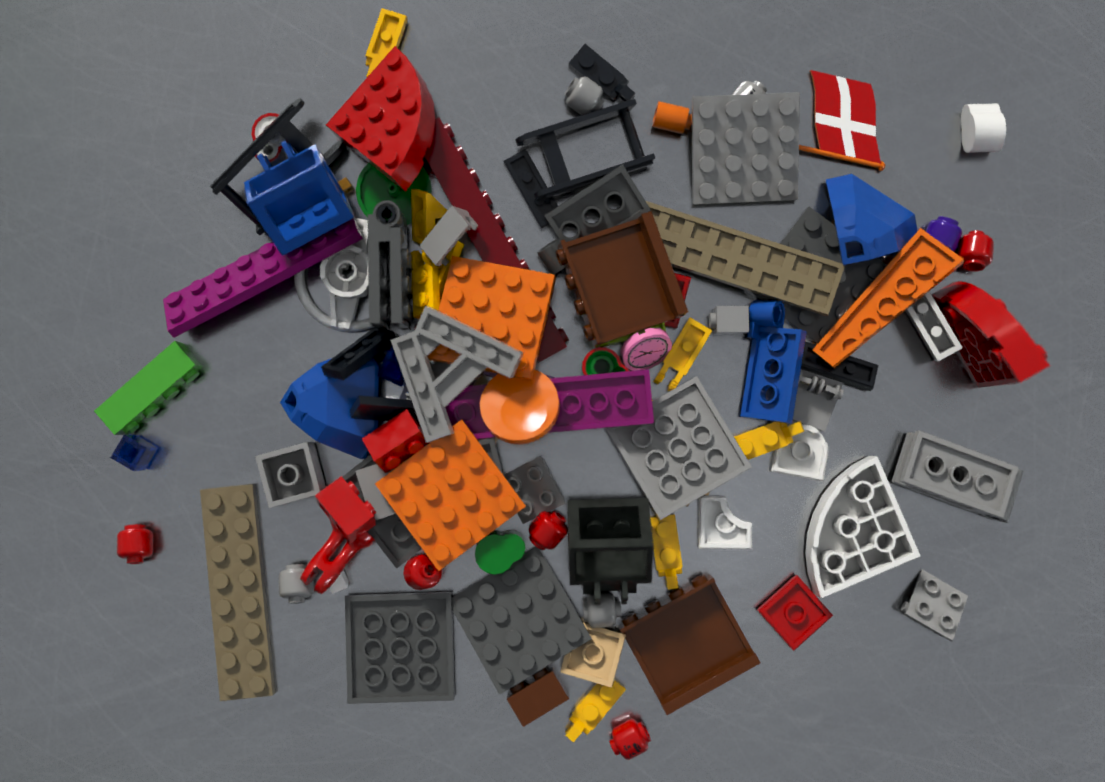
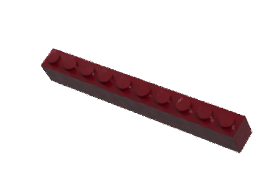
M438 117L435 119L431 147L427 148L424 157L450 204L467 210L469 215L478 224V228L475 231L471 228L466 232L483 262L530 270L524 259L519 261L515 251L518 248L511 236L506 238L502 231L505 224L498 213L493 215L489 207L493 203L486 190L481 192L478 188L477 183L480 180L473 168L468 170L464 163L468 158L460 145L455 147L452 141L455 135L448 122L443 125ZM551 306L549 307L537 358L540 364L566 350L567 345L565 343L569 341L563 328L557 329L553 320L556 316Z

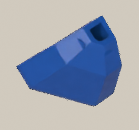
M854 174L825 179L843 265L871 260L897 252L918 231L913 212Z
M372 358L343 381L324 376L321 366L329 360L317 363L291 383L280 404L291 422L315 441L359 459H365L369 451L362 438L378 428V420L353 419L350 416V409L359 396L378 397L379 365Z

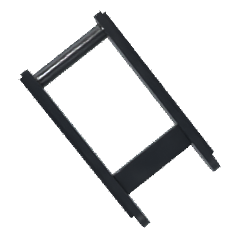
M301 98L290 104L210 185L215 195L221 192L256 224V233L258 235H262L265 229L247 202L228 183L277 133L290 143L298 153L313 146L290 122L305 104ZM341 140L336 142L324 155L322 154L328 166L344 150L346 145Z
M631 99L525 133L516 138L517 146L540 141L555 184L534 193L535 200L548 199L591 185L622 164L627 172L652 165L655 155L654 153L647 156L644 155L630 114L632 108L637 104L636 100ZM620 115L635 159L570 180L555 135Z

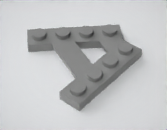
M425 306L415 331L391 340L426 443L454 433L445 407L487 367L508 378H513L524 352L430 306ZM442 344L462 354L435 379L427 357L432 351Z

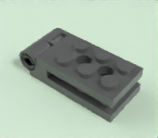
M385 200L375 206L373 214H367L369 324L376 328H388L387 322H391L397 328H409L408 321H413V307L408 302V295H412V279H409L408 269H412V254L409 253L407 248V221L394 202ZM386 250H390V279H387ZM387 295H391V306H388Z

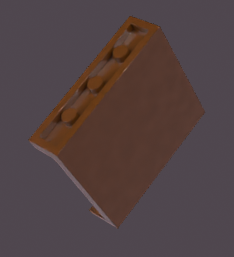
M652 211L641 214L638 219L568 242H565V240L560 241L558 250H556V257L560 266H565L567 275H565L566 285L569 291H574L576 297L574 301L575 310L578 316H583L585 326H583L584 335L588 342L592 341L593 347L683 317L688 313Z
M705 574L694 578L691 581V586L682 589V587L674 589L668 593L669 598L662 602L655 600L644 607L646 611L638 615L636 613L627 615L621 620L622 624L619 625L621 633L626 634L625 639L658 697L666 715L671 714L761 663L749 645L718 589L715 579L711 575L706 577Z

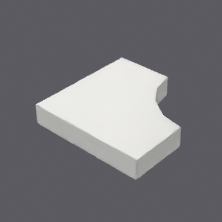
M703 495L698 498L699 549L752 550V523L741 521L732 514L728 507L726 496Z

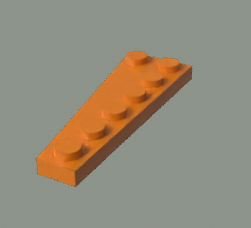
M920 228L813 348V352L831 367L835 368L964 263V259Z

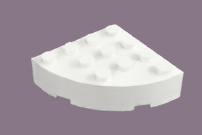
M867 456L848 467L835 478L822 494L812 514L807 531L805 555L808 577L813 592L820 598L920 557V553L878 456Z

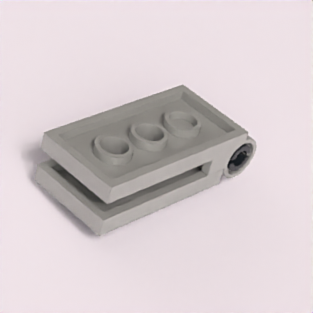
M915 431V433L909 432L906 434L891 482L973 513L981 514L987 518L1008 523L1024 471L1017 466L922 431Z

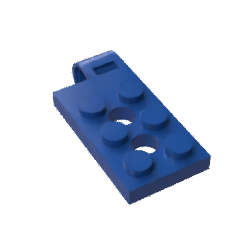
M754 300L749 307L750 324L747 337L752 339L740 417L792 424L807 331L783 328L785 307L781 301ZM777 361L779 364L778 371L772 375L770 373V365ZM773 387L775 391L774 397L767 401L766 391Z

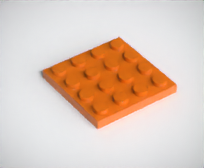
M452 256L439 311L524 352L514 377L532 381L556 276L554 274ZM440 344L427 357L431 361L452 364L462 354ZM488 367L484 370L486 372L500 374Z
M463 419L452 426L453 434L430 442L375 483L438 571L526 507L525 503Z

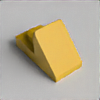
M414 188L411 189L412 240L421 244L435 227V219L442 218L447 209L430 193Z

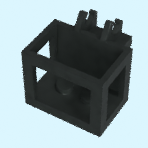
M648 498L567 500L570 585H583V594H594V605H600V591H620L621 604H627L628 593H637V584L652 583L654 545Z

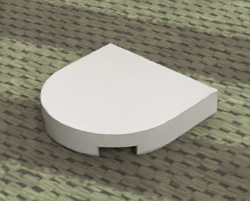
M802 424L804 432L792 436L793 443L774 450L770 471L823 481L829 453L828 444L815 427Z

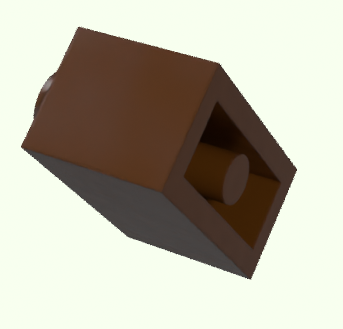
M553 666L549 669L543 668L533 674V678L525 683L522 681L509 689L507 701L523 727L569 700V692Z

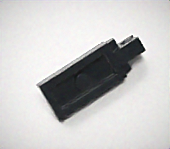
M584 44L568 63V66L581 77L586 76L601 86L603 95L607 99L610 97L614 100L618 97L625 102L634 98L635 92L627 86L629 81L625 76L587 44Z

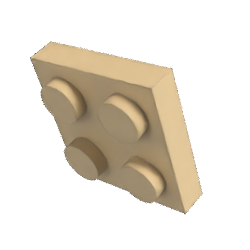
M584 623L592 639L564 656L560 672L612 688L626 634L605 628H592L588 623Z

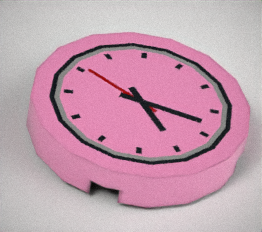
M660 328L645 329L646 333L639 335L637 332L629 337L620 350L621 359L626 368L632 371L646 370L660 364L672 349V342L666 331Z

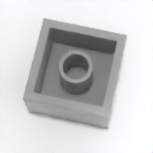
M305 442L255 456L269 508L315 496L326 488L314 442Z

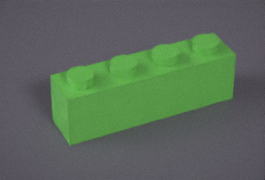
M174 341L94 412L114 435H130L139 428L140 425L138 423L143 418H149L159 410L158 405L165 399L168 401L179 393L178 388L185 382L190 383L199 375L198 371L203 365L183 343Z

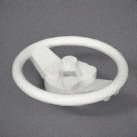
M358 218L355 219L363 239L322 260L320 265L321 280L330 291L331 317L323 313L311 300L305 285V270L294 275L297 295L306 311L326 327L344 332H358L374 327L369 324V318L354 321L359 298L365 297L369 293L368 220ZM349 266H352L354 274L346 279L342 272L343 270H348Z

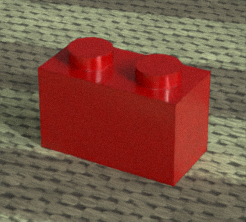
M407 409L362 438L374 462L385 473L395 469L400 463L430 443H426L420 425Z
M341 476L316 494L315 498L318 506L349 544H351L376 525L374 516L376 511L368 501L363 503L358 497L360 492L353 482L347 483Z

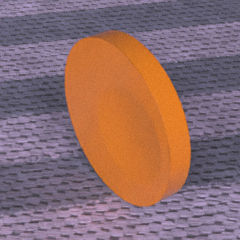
M534 370L532 381L516 377L508 378L497 374L488 382L480 399V412L487 429L496 438L511 444H527L542 438L556 423L560 410L559 397L553 382L538 370Z

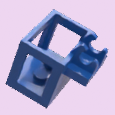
M286 140L281 142L288 159L273 166L266 155L264 156L262 153L257 155L265 171L244 182L247 204L282 256L354 218L345 192L316 144L296 154L290 143H287Z

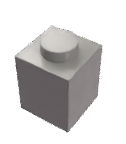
M716 306L713 309V313H709V328H713L714 335H745L749 333V306Z

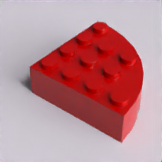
M394 46L329 120L326 126L345 145L406 192L418 176L424 164L422 159L433 141L435 127L434 102L419 72L409 59Z
M963 281L952 282L931 294L960 342L962 349L957 352L978 388L1021 383L1050 366L1046 360L1047 353L1044 348L1039 344H1035L1022 325L1007 310L1005 303L1001 299L996 300L981 288Z

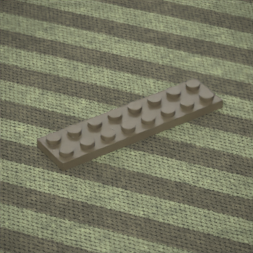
M646 201L652 211L673 267L826 317L829 315L845 265Z
M255 484L200 490L220 701L273 696L275 694Z

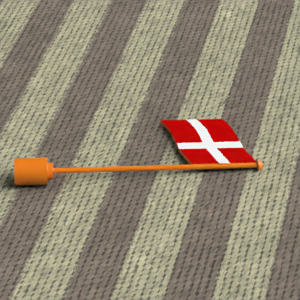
M810 70L815 92V129L819 149L799 145V150L878 168V171H883L885 163L880 161L876 140V103L871 84ZM658 101L652 127L683 134L685 129H690L692 114H689V108Z

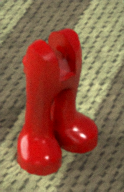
M330 520L333 529L332 533L323 547L310 560L300 580L305 585H309L320 570H322L324 573L317 581L314 591L323 594L336 581L359 550L372 545L375 539L370 534L364 533L351 544L347 541L337 557L330 561L332 555L345 541V537Z

